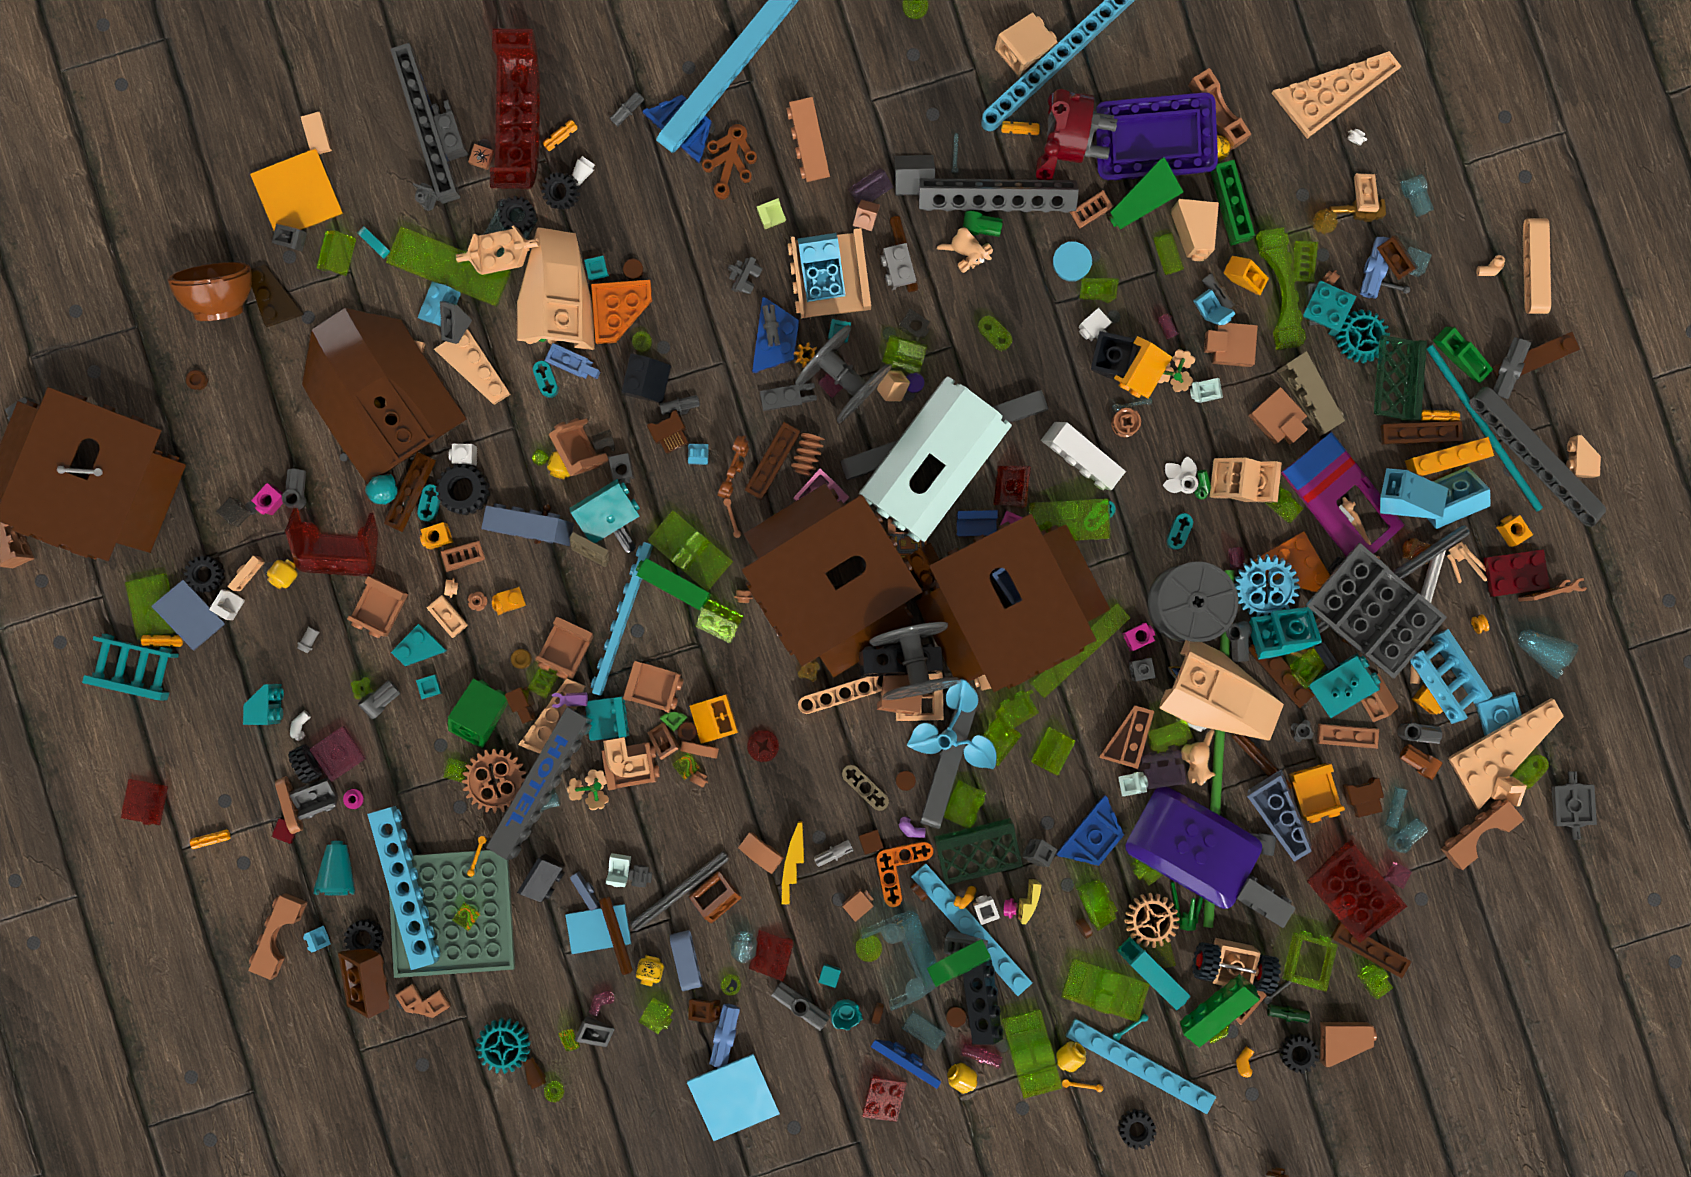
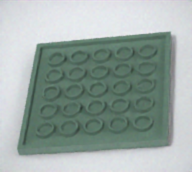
M477 850L413 855L412 865L418 872L417 883L424 893L422 900L424 906L429 911L428 922L434 929L435 937H433L435 945L439 947L440 957H438L439 960L434 964L411 970L389 893L394 978L515 969L509 860H505L491 850H481L474 868L475 874L470 877L467 875V871L471 868ZM397 862L396 869L399 872H403L404 866L402 863ZM402 882V889L408 892V883ZM408 901L407 908L410 911H414L415 905ZM463 905L471 907L478 917L476 919L473 914L474 923L470 914V921L473 926L469 923L468 912L467 927L454 919L458 912L461 918L466 917V914L462 916V912H460ZM413 921V928L420 930L419 922ZM421 940L418 941V947L425 950V943Z

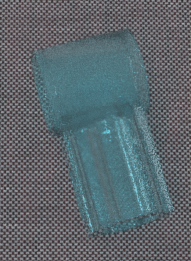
M1420 174L1402 181V192L1406 198H1409L1416 217L1434 210L1427 193L1428 183L1424 175Z
M1415 818L1398 833L1391 835L1387 840V845L1394 852L1406 853L1415 842L1429 831L1423 822ZM1398 839L1402 840V846L1400 848H1398L1396 844Z

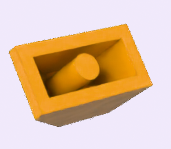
M1237 256L1231 257L1224 271V274L1233 283L1257 295H1261L1269 279L1251 259Z

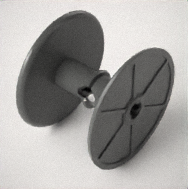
M849 325L837 332L818 351L795 382L799 386L806 383L822 368L835 380V385L840 384L852 395L851 400L837 417L838 424L843 422L865 401L892 367L891 364L884 365L866 382L852 369L853 365L846 364L836 352L850 334L851 327Z
M1190 562L1169 568L1156 578L1148 594V613L1156 629L1167 638L1184 643L1185 640L1205 642L1219 637L1232 625L1238 611V594L1233 581L1222 569L1206 562Z
M934 622L909 626L878 635L869 641L873 646L901 644L905 660L902 665L906 666L910 685L883 694L882 700H895L923 695L961 683V680L957 677L930 680L925 662L928 658L924 657L921 639L946 630L948 623Z

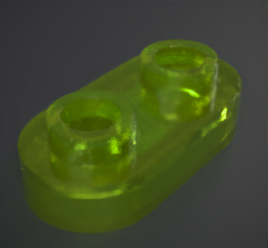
M985 316L979 321L978 330L980 334L994 348L1003 351L1010 347L1012 343L1011 334L994 317ZM989 324L991 329L986 330L984 325ZM1004 338L1005 343L1000 344L998 339Z
M1531 755L1514 772L1513 777L1520 781V777L1523 775L1525 779L1522 783L1527 785L1526 789H1529L1548 770V760L1542 755ZM1535 761L1538 762V766L1536 768H1534L1533 763Z

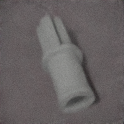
M846 840L834 847L830 846L829 850L815 856L814 861L820 867L834 859L838 861V858L853 852V848L849 840Z

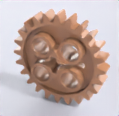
M494 748L490 754L489 750L486 749L484 756L480 752L477 753L478 760L474 757L470 759L473 765H466L469 771L463 772V775L467 776V779L462 780V783L467 784L463 791L470 792L466 798L473 797L471 804L473 805L478 802V809L485 806V812L493 808V812L496 813L500 807L501 811L504 812L505 806L510 807L522 783L525 781L526 777H522V775L527 770L520 769L524 763L517 764L516 761L519 757L517 756L512 759V752L504 755V749L497 753V749ZM490 763H491L492 766H493V772H494V777H495V779H498V778H499V780H500V781L497 783V787H498V790H499V792H500V794H501V797H498V796H497V789H496V784H495V782H492V783H491V781H490V780L493 778V774H492V772H491V769L489 768V764H490ZM497 764H505L507 771L500 773L497 770ZM485 769L488 775L487 778H480L478 770ZM503 783H510L513 788L512 791H504L502 788ZM490 788L493 791V796L489 798L484 796L483 789Z

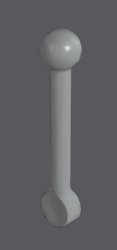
M64 466L57 467V472L60 474L64 472L94 474L95 476L103 474L100 468L88 470L65 468Z

